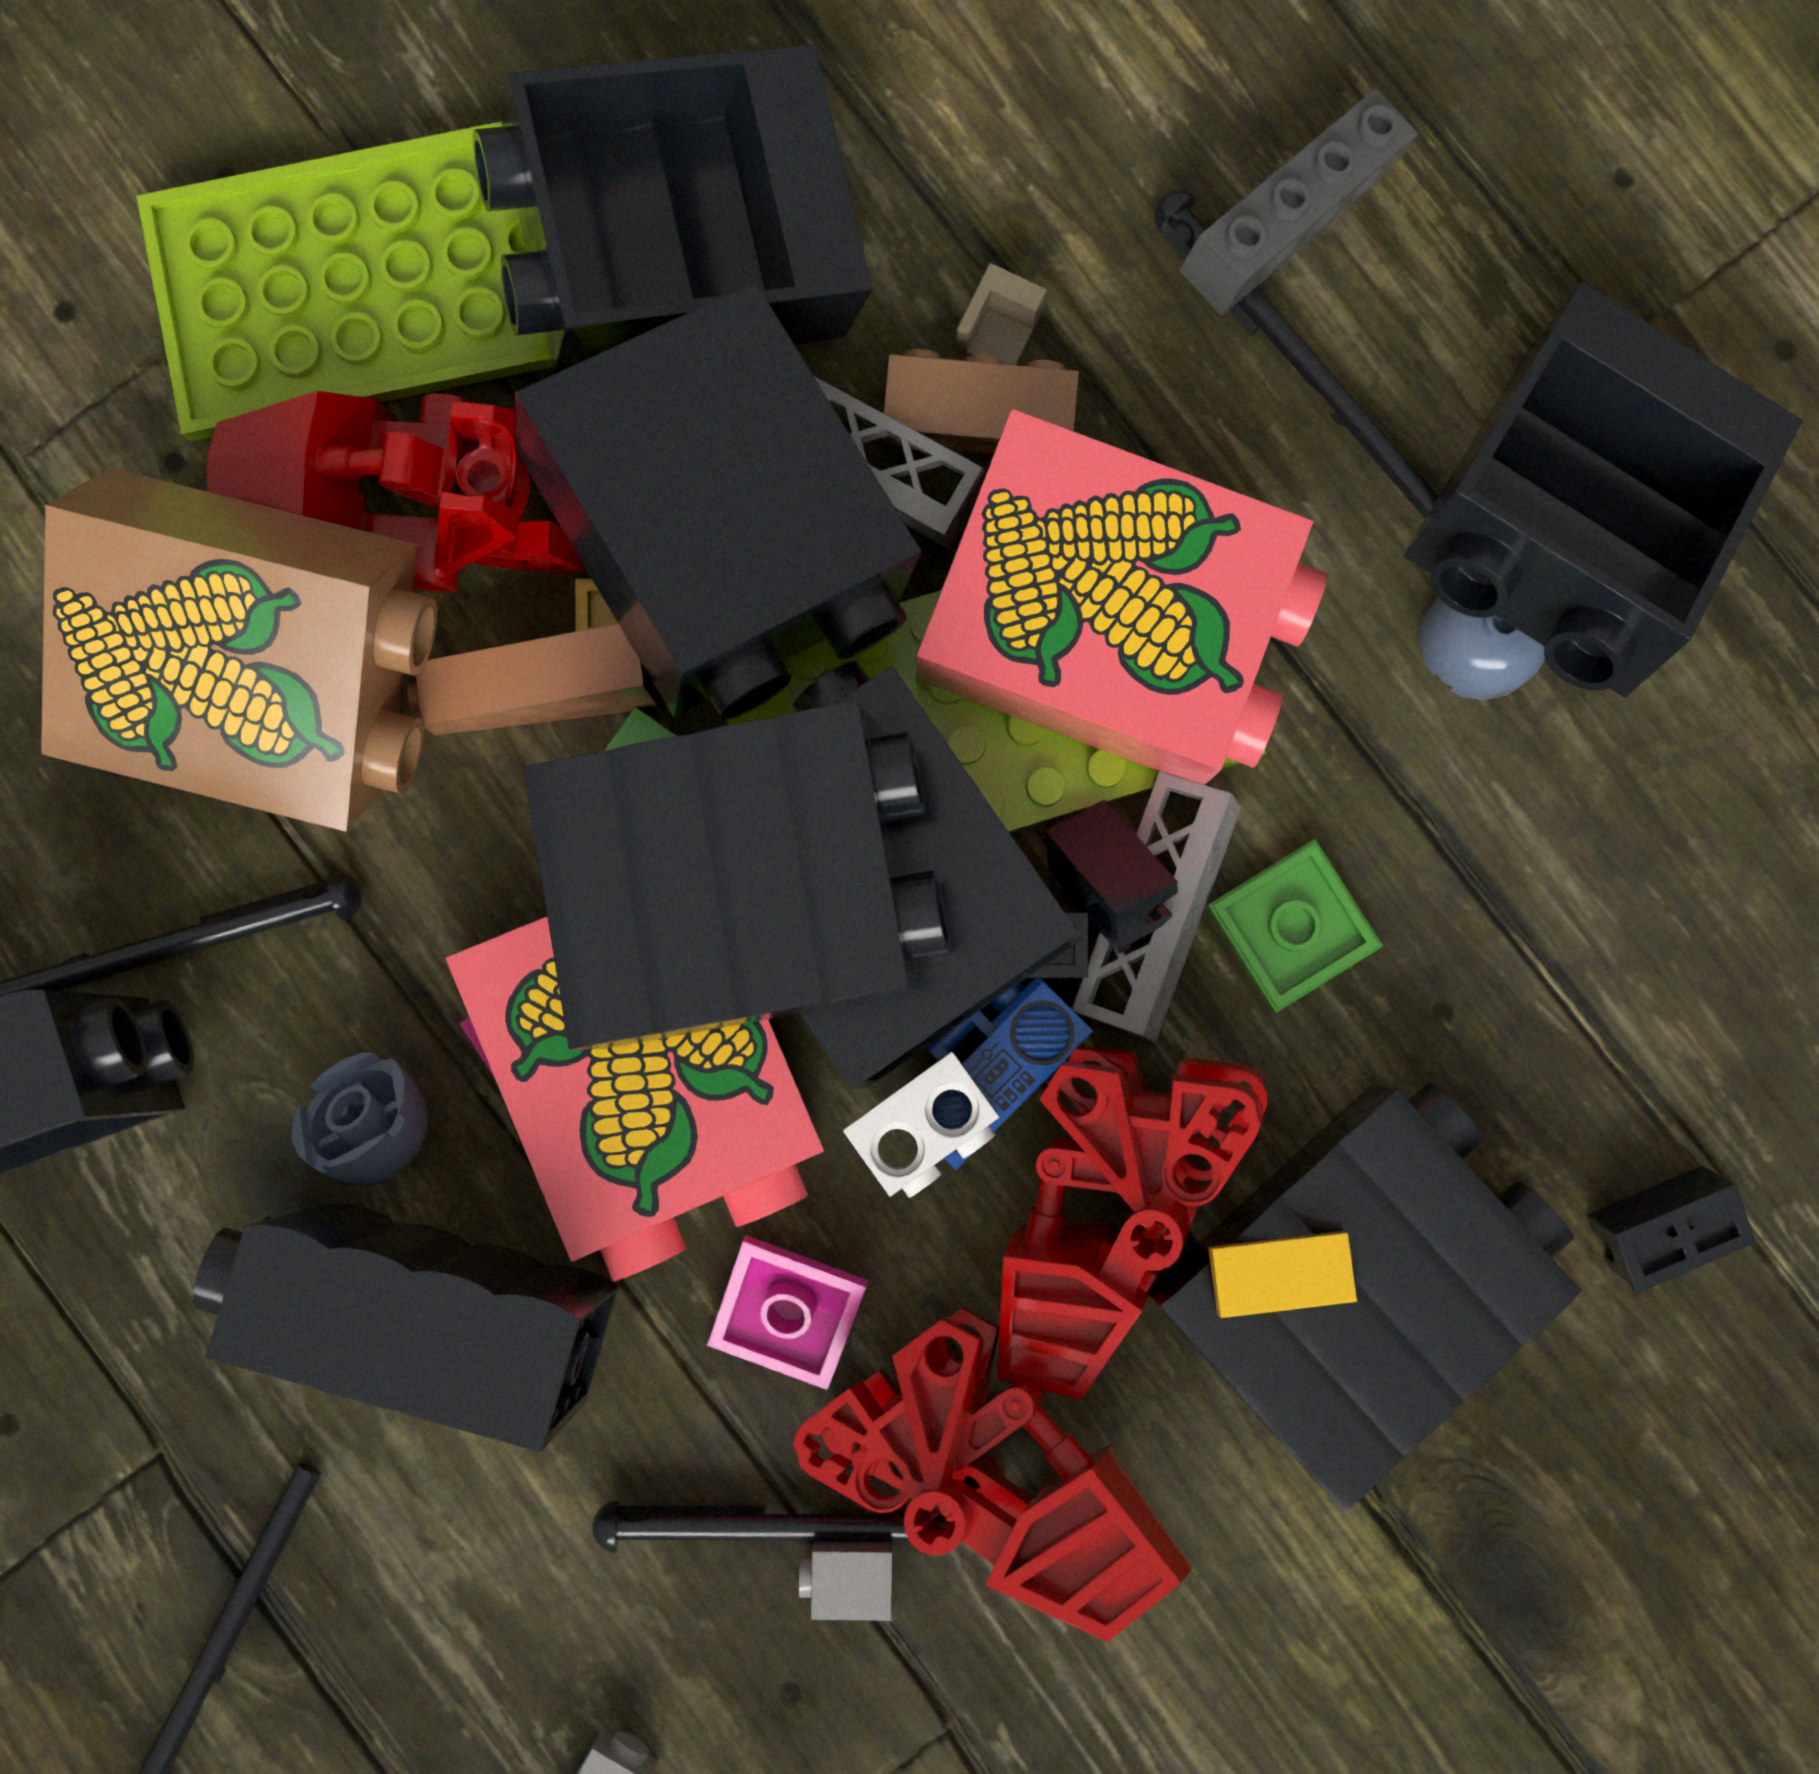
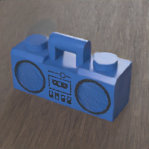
M1034 978L1027 986L1021 982L993 1001L991 1005L999 1014L991 1022L979 1011L926 1047L939 1061L948 1055L975 1027L986 1036L962 1061L961 1065L999 1116L996 1121L989 1125L993 1132L1093 1032L1040 978ZM953 1089L946 1090L940 1093L934 1100L932 1113L935 1120L941 1126L957 1128L969 1119L971 1103L963 1092ZM954 1150L944 1159L957 1170L972 1154L963 1159L958 1151Z

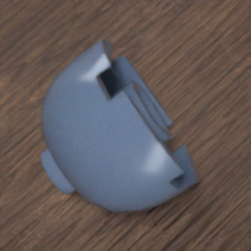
M1436 596L1421 619L1419 646L1424 664L1433 676L1437 674L1443 683L1452 687L1449 690L1460 697L1488 700L1508 695L1533 678L1545 660L1543 645L1496 615L1487 618L1467 616L1453 610Z
M367 1052L342 1059L320 1074L311 1085L318 1093L311 1100L307 1111L299 1105L293 1117L291 1139L298 1156L327 1178L341 1185L374 1186L391 1180L405 1170L421 1151L429 1128L428 1104L421 1088L412 1075L390 1057L389 1060L380 1059L375 1053Z

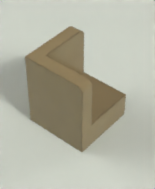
M989 263L958 326L955 351L966 356L977 354L991 355L1001 359L1002 364L1017 365L1043 312L1047 289Z

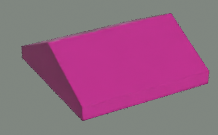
M745 1235L707 1346L828 1390L868 1280Z

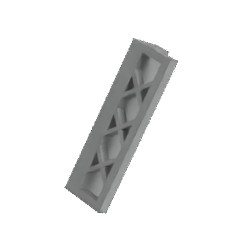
M814 376L832 407L835 406L847 413L852 431L850 436L867 464L868 461L863 443L885 436H890L902 443L907 463L881 471L870 464L868 465L904 524L950 550L962 530L959 516L984 474L983 467ZM856 418L872 427L859 431ZM911 448L927 457L914 461ZM944 465L963 477L945 506L923 494L918 477L919 472ZM910 475L914 489L897 479Z
M1159 771L1136 835L1154 856L1168 849L1177 867L1174 878L1178 881V893L1164 903L1173 915L1163 926L1153 932L1148 945L1129 954H1126L1125 951L1118 954L1115 950L1118 959L1109 964L1107 962L1113 947L1100 932L1088 964V978H1083L1072 1007L1075 1013L1122 1029L1132 1036L1156 1043L1241 811V806L1232 793ZM1170 791L1201 800L1194 823L1170 835L1162 819V813ZM1158 827L1163 839L1151 844ZM1187 840L1182 856H1180L1175 845ZM1143 960L1138 976H1136L1132 964ZM1123 969L1133 989L1124 1014L1122 1015L1093 1005L1092 1003L1100 981Z

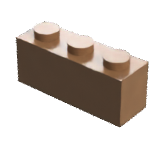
M910 349L903 352V356L889 355L884 414L957 454L993 457L1011 409L1074 432L1079 371L1065 370L1063 364L1051 360H1035L1029 362L1027 366L1002 364L1001 359L991 355H970L965 358V361L940 359L939 354L930 350ZM890 436L883 437V447L903 449L900 441Z

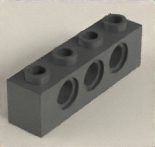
M1375 88L1200 234L1179 271L1218 314L1223 316L1390 174L1418 136L1417 131Z

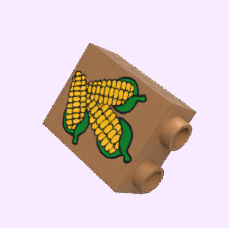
M112 467L45 505L41 754L347 832L382 790L403 794L408 790L415 777L424 742V724L422 719L400 713L404 673L416 676L422 671L430 655L437 626L438 611L435 598L412 592L417 544Z

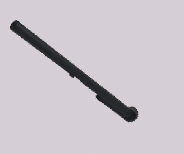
M1173 190L1163 195L1158 201L1154 211V220L1158 230L1162 232L1186 260L1199 235L1207 228L1190 210L1197 199L1196 196L1186 190ZM1255 287L1229 311L1251 336L1256 333L1258 328L1262 330L1303 379L1335 409L1336 412L1330 415L1337 424L1348 429L1419 513L1426 518L1439 497L1437 493L1261 290Z
M340 872L329 873L327 881L199 917L200 924L93 955H88L87 953L70 957L61 964L0 981V996L25 990H63L332 911H336L341 920H347L359 910L362 903V891L358 882L350 875Z
M299 1462L139 1774L169 1773L213 1682L219 1684L225 1673V1662L322 1474L317 1468L306 1463Z
M615 1500L603 1505L596 1512L592 1522V1533L596 1543L602 1549L611 1553H617L619 1540L909 1541L904 1528L905 1513L897 1510L882 1513V1515L765 1514V1507L620 1506L619 1500ZM937 1515L933 1518L934 1522L944 1529L952 1523L946 1521V1517L943 1515Z

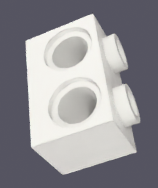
M950 1052L849 1125L843 1132L889 1197L903 1189L910 1198L941 1176L935 1164L951 1152L957 1150L964 1159L990 1141L995 1134L989 1125L996 1121L999 1116L953 1052ZM946 1090H959L968 1097L971 1103L970 1117L960 1127H943L933 1116V1102L940 1093ZM893 1129H902L913 1135L918 1145V1151L911 1163L902 1167H894L882 1159L879 1153V1141L886 1132Z

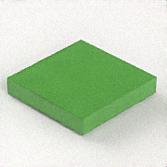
M1316 839L1309 841L1205 906L1272 1013L1279 1012L1383 947Z

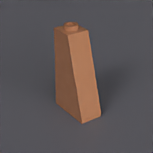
M619 624L427 660L422 671L416 675V682H409L408 701L412 716L421 718L424 728L434 735L631 712L635 707L639 710L659 708L657 688Z

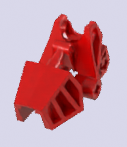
M318 390L216 423L207 455V492L417 544L413 589L433 593L457 592L459 569L472 562L493 568L560 575L585 573L583 563L561 526L550 521L520 522L525 513L530 494V474L517 451L515 409L476 404L463 397L433 393L422 397L419 423L393 421L394 414L377 399ZM364 475H380L379 484L439 510V519L367 513L365 511L367 498L359 494V479Z
M1078 1046L1069 1060L1061 1064L1039 1100L1073 1139L1056 1138L1050 1141L1038 1156L1036 1170L1041 1180L1036 1206L1030 1207L1027 1223L1009 1237L1003 1256L997 1379L1012 1383L1026 1380L1035 1384L1040 1390L1079 1400L1083 1398L1143 1311L1149 1296L1146 1292L1157 1277L1159 1270L1170 1267L1178 1259L1198 1206L1210 1202L1220 1192L1256 1138L1269 1101L1264 1076L1257 1069L1245 1064L1187 1057L1179 1062L1178 1075L1172 1074L1170 1093L1146 1091L1136 1051ZM1085 1061H1096V1062H1098V1063H1101L1104 1067L1100 1066L1099 1064H1080V1063L1085 1062ZM1075 1078L1084 1079L1092 1084L1097 1091V1096H1089L1077 1086ZM1241 1080L1249 1083L1252 1088L1241 1084ZM1060 1089L1068 1096L1080 1113L1069 1111L1063 1105L1060 1099ZM1235 1099L1240 1101L1242 1105L1238 1107L1227 1127L1218 1122L1220 1112L1224 1106H1229ZM1202 1133L1206 1139L1212 1135L1219 1141L1220 1148L1211 1142L1193 1137L1192 1135ZM1187 1154L1200 1155L1211 1166H1198L1188 1159ZM1199 1180H1212V1182L1207 1187L1202 1188ZM1066 1186L1119 1193L1132 1209L1120 1233L1115 1232L1104 1224L1064 1223L1065 1214L1061 1210Z
M965 1307L948 1319H941L892 1356L901 1391H898L884 1369H881L866 1381H860L805 1421L797 1430L793 1446L798 1456L800 1468L818 1481L865 1508L878 1513L892 1512L903 1506L910 1498L913 1499L906 1508L904 1528L910 1543L920 1552L931 1556L945 1555L954 1550L961 1542H964L994 1565L985 1586L1106 1642H1109L1181 1584L1192 1569L1178 1544L1111 1444L1090 1456L1071 1433L1066 1436L1042 1409V1394L1039 1388L1026 1380L1014 1383L986 1404L1000 1326ZM967 1324L973 1326L979 1331L981 1337L958 1325ZM949 1337L954 1338L960 1344L963 1350V1361L957 1359L950 1351ZM982 1339H983V1349H982V1353H981V1355L978 1357L979 1350H980V1346H981V1341H982ZM1021 1426L1047 1454L1043 1459L1057 1473V1476L1050 1479L1040 1490L1036 1498L1006 1479L999 1464L990 1456L984 1455V1453ZM822 1434L825 1445L833 1453L832 1456L826 1460L818 1456L821 1445L813 1439V1435L819 1436ZM852 1465L854 1469L851 1475L848 1476L845 1471ZM869 1475H874L889 1485L901 1489V1492L893 1497L878 1494L870 1484ZM968 1476L973 1477L979 1483L975 1490L963 1482ZM935 1506H938L941 1514L946 1517V1521L952 1522L946 1529L937 1525L933 1520L938 1515V1511H931Z

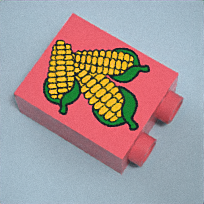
M1011 409L919 648L916 661V680L1151 769L1203 785L1221 771L1226 758L1254 768L1268 743L1283 699V694L1254 684L1270 637L1296 647L1300 646L1316 614L1328 578V573L1299 563L1314 521Z
M547 917L445 958L571 1262L600 1250L612 1281H617L657 1265L687 1249L674 1217L723 1196L735 1226L739 1227L777 1212L808 1196L796 1164L820 1154L824 1150L768 1019L608 1049L569 1050Z

